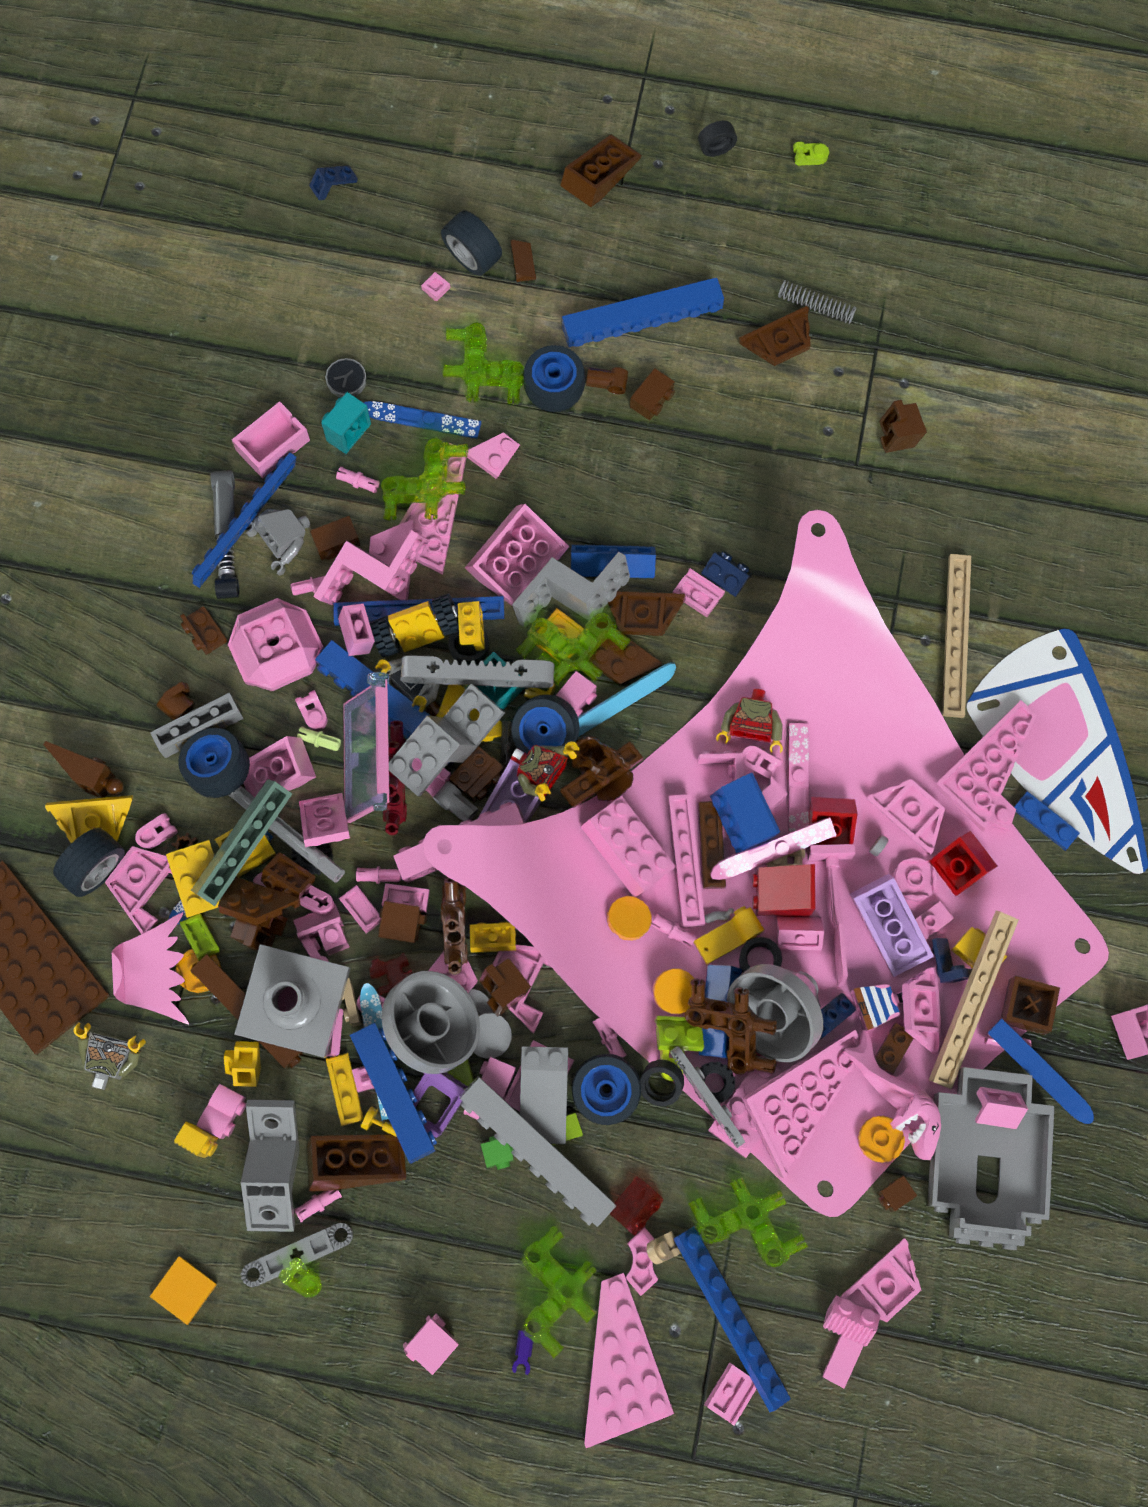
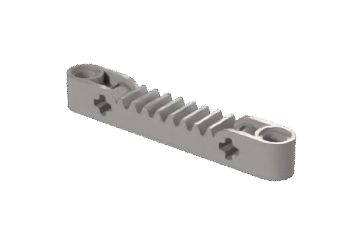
M434 656L402 657L400 680L415 684H474L475 686L550 688L554 684V663L544 660H517L512 665L507 662L505 667H502L501 662L498 661L495 667L492 661H489L487 666L484 665L483 661H480L479 665L476 666L472 660L468 666L465 660L462 661L461 665H458L457 660H454L453 664L450 665L448 660H445L443 663L441 659ZM433 668H437L435 673H431ZM519 671H524L523 676H519Z

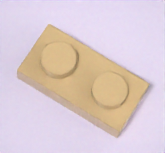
M348 978L342 1000L345 999L347 1008L343 1009L345 1021H350V1024L355 1027L362 1024L351 979Z

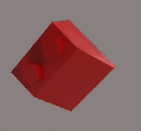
M811 797L809 825L830 817L836 836L814 845L853 844L858 815L855 799Z
M971 831L960 836L929 860L955 896H958L998 867Z

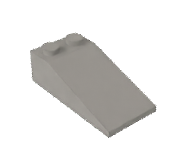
M522 1046L520 1115L549 1143L566 1144L568 1048Z

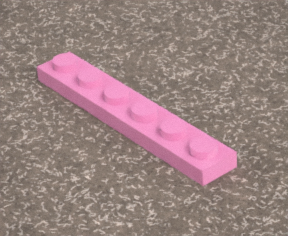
M691 794L668 796L682 927L704 926L705 917Z

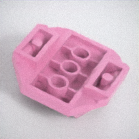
M278 598L239 614L228 643V647L245 684L274 691L312 674L317 665L315 659L324 649L307 611ZM279 640V643L277 645H269L271 641Z

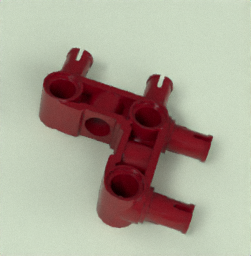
M394 720L390 723L391 739L388 741L389 762L406 742L403 735V722L399 720ZM389 771V803L383 806V821L386 822V833L395 835L398 833L399 825L402 822H406L407 803L405 784Z

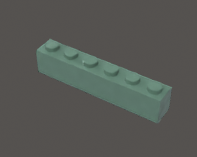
M267 779L191 891L216 906L292 793L277 782Z

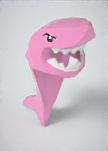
M863 1030L859 1045L854 1048H845L844 1054L853 1061L873 1087L897 1110L893 1121L890 1123L892 1128L899 1131L907 1128L911 1132L908 1139L912 1144L915 1155L922 1160H931L941 1130V1118L937 1105L930 1096L920 1089L917 1077L910 1066L906 1067L896 1077L879 1068L874 1058L871 1038L867 1031Z

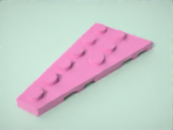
M448 443L400 522L402 524L409 520L415 521L414 532L429 540L427 551L423 556L420 555L417 562L442 575L467 459L464 456L466 451L451 443Z
M1022 700L934 785L982 831L988 825L991 814L996 807V803L1012 772L1014 763L1037 716Z

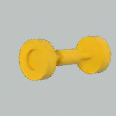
M371 1106L364 1117L361 1128L368 1131L372 1123L382 1127L383 1131L397 1137L390 1123H383L375 1119L378 1109Z

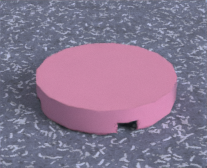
M906 858L894 870L893 877L906 900H924L932 895L937 887V872L928 863L929 861L924 858Z

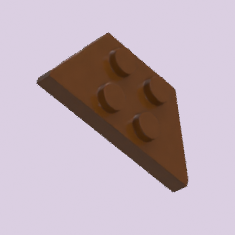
M805 306L739 337L738 342L773 366L810 350L809 309Z
M617 591L615 598L608 602V605L621 634L663 636L685 602L686 595Z
M595 617L586 660L594 668L619 686L629 683L630 680L642 677L645 673L662 666V662L601 618Z
M235 877L221 897L218 907L219 913L259 925L270 918L283 914L282 909L291 905L294 908L299 907L300 898Z

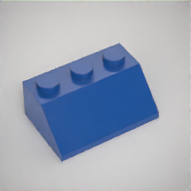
M749 773L722 786L710 795L713 806L716 808L736 854L768 842L780 833L753 773Z

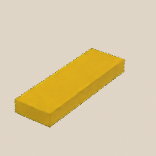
M349 1053L327 1058L326 1063L341 1126L363 1121L364 1116L352 1073Z

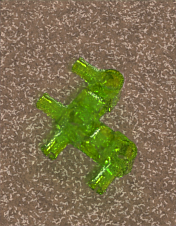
M472 323L465 327V329L446 328V341H464L465 354L462 365L444 364L443 377H456L465 381L467 385L466 401L472 402V395L474 403L479 401V386L508 387L507 403L512 404L514 397V404H519L520 388L524 384V367L522 363L512 360H503L502 362L487 361L484 357V353L487 352L486 331L481 323Z
M439 438L428 440L424 450L425 468L422 475L419 477L390 476L382 481V498L385 502L383 518L390 521L392 516V521L396 520L397 505L399 503H426L424 517L431 520L433 515V520L438 518V503L441 502L442 498L453 494L465 495V481L447 482L448 459L451 457H468V444H449L442 442Z
M606 613L596 614L587 622L582 633L573 639H568L558 631L556 625L547 619L538 618L533 621L532 627L528 630L527 638L515 650L526 659L536 645H541L560 662L554 669V683L557 685L560 684L569 672L581 670L596 682L598 680L597 677L600 678L603 671L589 661L593 653L607 639H610L621 650L626 648L625 645H628L631 639L617 630L616 624L611 621V618ZM599 622H605L607 627L600 629L596 625ZM539 627H545L547 629V631L543 634H539L536 632L537 628ZM572 653H577L580 656L577 660H571L568 657Z
M741 1177L737 1181L735 1180L730 1183L739 1201L737 1203L738 1206L714 1218L713 1216L710 1217L702 1197L695 1200L699 1209L694 1201L688 1203L697 1221L696 1229L699 1236L706 1244L723 1241L729 1238L730 1234L740 1229H746L752 1235L759 1257L768 1267H779L788 1262L789 1256L808 1248L806 1242L796 1245L805 1240L802 1234L785 1243L780 1242L770 1222L768 1212L787 1204L785 1198L775 1202L776 1199L783 1196L780 1190L764 1199L751 1196L744 1178ZM747 1207H756L758 1215L755 1219L747 1217ZM707 1226H712L716 1230V1236L713 1240H708L704 1236V1230ZM772 1249L776 1250L779 1254V1259L776 1263L769 1262L767 1258L768 1252Z
M554 1226L551 1227L540 1241H534L522 1254V1263L533 1277H537L548 1288V1298L529 1313L522 1323V1332L534 1343H540L553 1359L564 1349V1346L549 1333V1328L568 1308H573L586 1323L597 1313L582 1298L583 1285L597 1270L593 1266L586 1273L585 1270L591 1265L586 1260L571 1275L550 1255L549 1251L563 1238L561 1232L552 1238L558 1231ZM528 1252H536L539 1255V1262H531L528 1259ZM562 1286H569L572 1289V1297L567 1298L562 1295ZM534 1320L538 1322L540 1328L537 1333H533L528 1329L529 1321Z

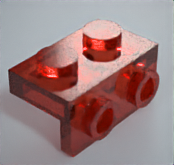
M636 1176L614 1203L616 1207L609 1215L635 1236L645 1227L651 1215L659 1210L664 1199L653 1188Z

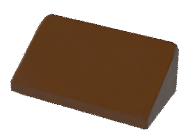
M511 240L516 282L536 280L531 243Z

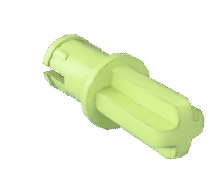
M302 726L299 732L307 735L297 734V738H302L303 741L312 743L317 748L321 746L338 751L341 746L339 738L326 735L323 731L317 732Z

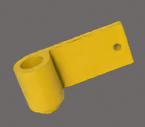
M743 906L733 912L735 916L730 921L694 940V945L707 965L765 931L751 907L746 909Z

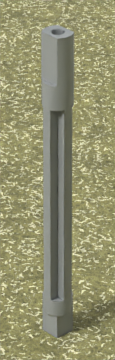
M242 786L228 795L246 810L255 798ZM279 816L276 817L269 829L335 883L338 882L345 874V870L317 847H305L303 836Z

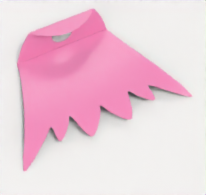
M182 912L140 936L119 944L113 949V994L124 1004L145 1008L189 1024L185 1016L171 1002L179 1001L181 998L169 989L185 982L181 975L170 970L184 955L167 950L178 939L177 936H168L183 915Z

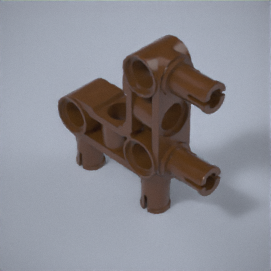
M446 876L442 888L443 897L441 902L445 965L448 964L449 973L457 975L461 972L462 965L468 963L464 924L466 888L464 885ZM458 931L460 934L454 936L451 935L449 932L453 933Z
M699 979L691 980V998L688 1000V1009L685 1012L686 1021L692 1026L703 1029H717L727 1034L729 1037V1049L727 1051L728 1066L733 1073L742 1075L746 1071L752 1072L757 1070L774 1074L776 1059L764 1058L756 1054V1031L774 1035L777 1029V1021L758 1017L749 1007V990L747 988L744 989V993L742 987L734 990V1004L706 998L705 981L701 979L699 984Z

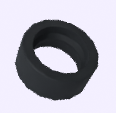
M716 121L706 126L699 133L698 142L704 155L715 157L730 151L736 145L737 135L729 121Z
M459 631L449 636L448 645L451 656L459 664L465 660L469 666L473 660L478 665L480 661L485 660L489 653V639L485 631V650L479 651L472 656H464L457 650L456 645L459 639Z
M764 937L753 938L747 941L741 949L739 965L743 973L750 968L747 957L748 953L755 947H764L770 950L774 958L773 965L781 967L783 960L782 952L771 939Z
M659 1059L650 1062L645 1067L640 1078L641 1094L653 1105L664 1107L672 1105L679 1099L684 1087V1075L681 1069L675 1063L668 1060ZM656 1072L669 1075L675 1082L674 1090L670 1093L655 1091L649 1084L650 1075Z

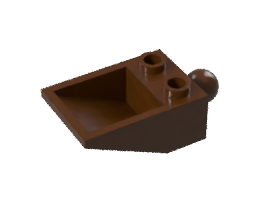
M44 742L43 745L84 792L98 798H106L108 793L119 795L123 791V782L116 778L111 772V768L105 765V761L94 757L92 760L50 742Z

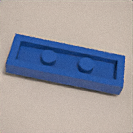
M1028 791L1014 806L1016 813L1064 851L1068 849L1080 834L1079 831Z

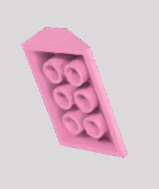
M521 504L512 510L466 565L465 569L498 596H504V600L512 605L552 557L559 560L569 546L526 504Z

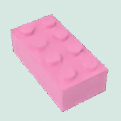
M620 796L581 826L633 897L644 892L675 868V865L623 796Z

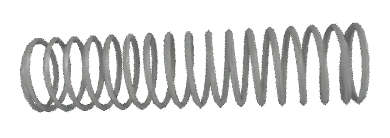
M784 280L780 288L778 298H781L783 295V299L785 300L788 296L787 300L790 301L792 298V303L796 301V304L798 305L801 301V306H803L805 303V306L807 307L810 304V310L814 306V311L818 309V312L820 313L823 309V315L827 312V316H829L832 312V318L836 315L837 320L841 315L840 321H843V319L845 318V323H847L848 320V324L851 323L854 313L856 311L855 306L853 307L848 319L847 316L851 305L848 306L843 316L846 303L844 304L838 316L842 301H840L834 313L835 306L837 303L836 299L829 313L833 298H831L829 305L825 310L826 303L828 300L827 296L820 310L824 294L822 295L821 300L818 306L816 307L820 293H818L812 305V301L815 294L814 291L807 305L811 289L809 290L806 299L803 302L806 288L804 289V292L798 302L799 295L802 289L801 286L796 298L794 299V295L798 285H796L789 299L793 283L791 284V287L785 297L789 281L785 286L786 280Z

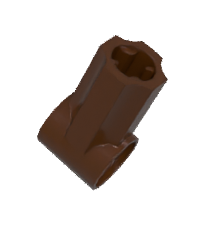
M589 367L586 386L607 389L612 394H624L628 371L620 367H615L611 370Z

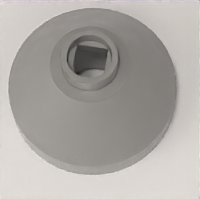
M759 964L747 969L731 984L727 995V1002L735 1004L734 990L736 988L742 987L743 993L744 989L747 988L749 990V1007L758 1017L777 1021V1029L774 1035L756 1031V1052L769 1059H776L778 1062H793L804 1057L820 1040L823 1031V1017L818 998V985L808 973L796 972L771 964Z
M434 971L413 973L390 990L383 1004L382 1026L389 1046L401 1061L417 1071L427 1074H440L450 1071L466 1061L477 1046L480 1022L475 1004L467 991L447 975Z

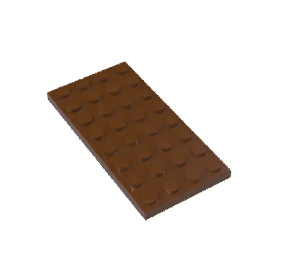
M2 860L0 862V1010L33 1053L38 1055L110 997V995L12 870Z

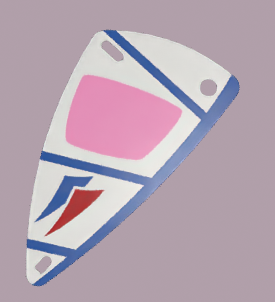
M1060 629L1038 637L1013 651L985 676L968 700L967 711L983 737L1021 700L1037 714L1036 719L1024 741L1011 774L1026 791L1079 831L1078 837L1129 871L1136 874L1143 873L1148 868V858L1138 805L1123 749L1091 664L1077 635L1072 630ZM1062 646L1067 652L1066 657L1062 660L1055 659L1052 655L1054 647ZM994 699L1000 702V705L996 708L980 711L977 708V705L982 702ZM1128 847L1135 849L1138 861L1130 863L1126 852Z

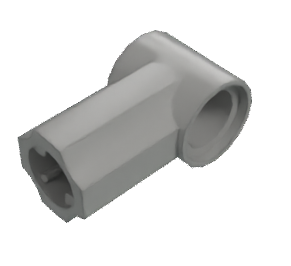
M449 781L433 797L445 810L449 809L462 821L472 820L478 812V808L462 796L460 790Z

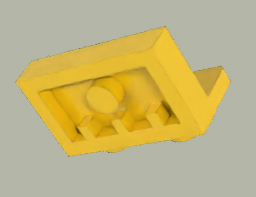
M479 601L458 603L460 644H474L476 651L485 650L483 610Z
M509 922L470 925L471 953L516 951L515 927Z

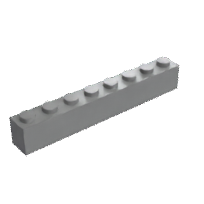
M479 1076L459 1096L462 1100L460 1105L469 1114L474 1111L479 1116L477 1121L486 1130L491 1127L496 1132L494 1137L503 1146L508 1143L513 1148L511 1153L519 1161L522 1162L525 1159L530 1164L528 1169L536 1177L539 1178L542 1175L547 1180L545 1185L556 1194L559 1191L565 1197L562 1201L572 1210L575 1207L582 1212L580 1218L589 1226L593 1223L598 1227L616 1207L613 1201Z

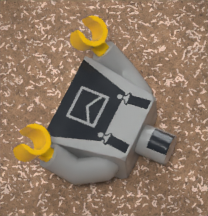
M402 658L392 661L379 660L375 669H382L380 676L383 677L387 672H390L388 674L390 681L413 702L412 707L415 705L420 707L419 712L422 713L426 706L436 700L439 684H415L400 680ZM433 668V670L431 671V673H435L434 671H435L437 668Z

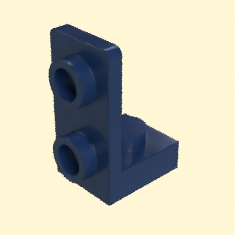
M348 165L317 168L309 186L318 200H325L332 185L357 183L358 178Z
M933 938L932 950L936 957L937 975L940 978V983H956L968 980L972 969H967L964 965L953 966L948 939Z
M843 993L821 1009L823 1031L820 1040L856 1011L854 1005Z

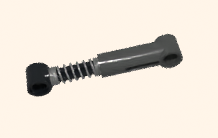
M233 470L211 472L216 539L223 532L226 534L230 529V522L235 517V478ZM232 548L218 564L220 568L218 570L219 576L215 578V590L218 599L240 597V585L238 577L235 576V567L233 566L235 563L233 559L235 557L232 555L234 553Z

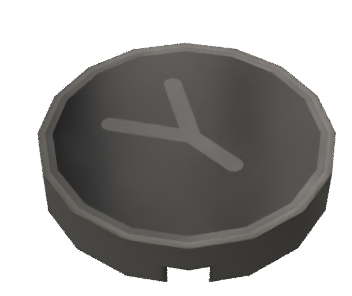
M345 358L335 361L327 369L325 376L328 389L337 397H343L347 392L355 397L366 386L365 369L354 359Z

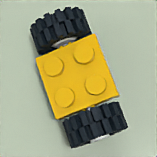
M450 594L432 599L434 612L427 601L370 621L375 645L381 656L385 658L399 653L400 645L403 651L407 652L443 639L444 635L459 631L458 612Z

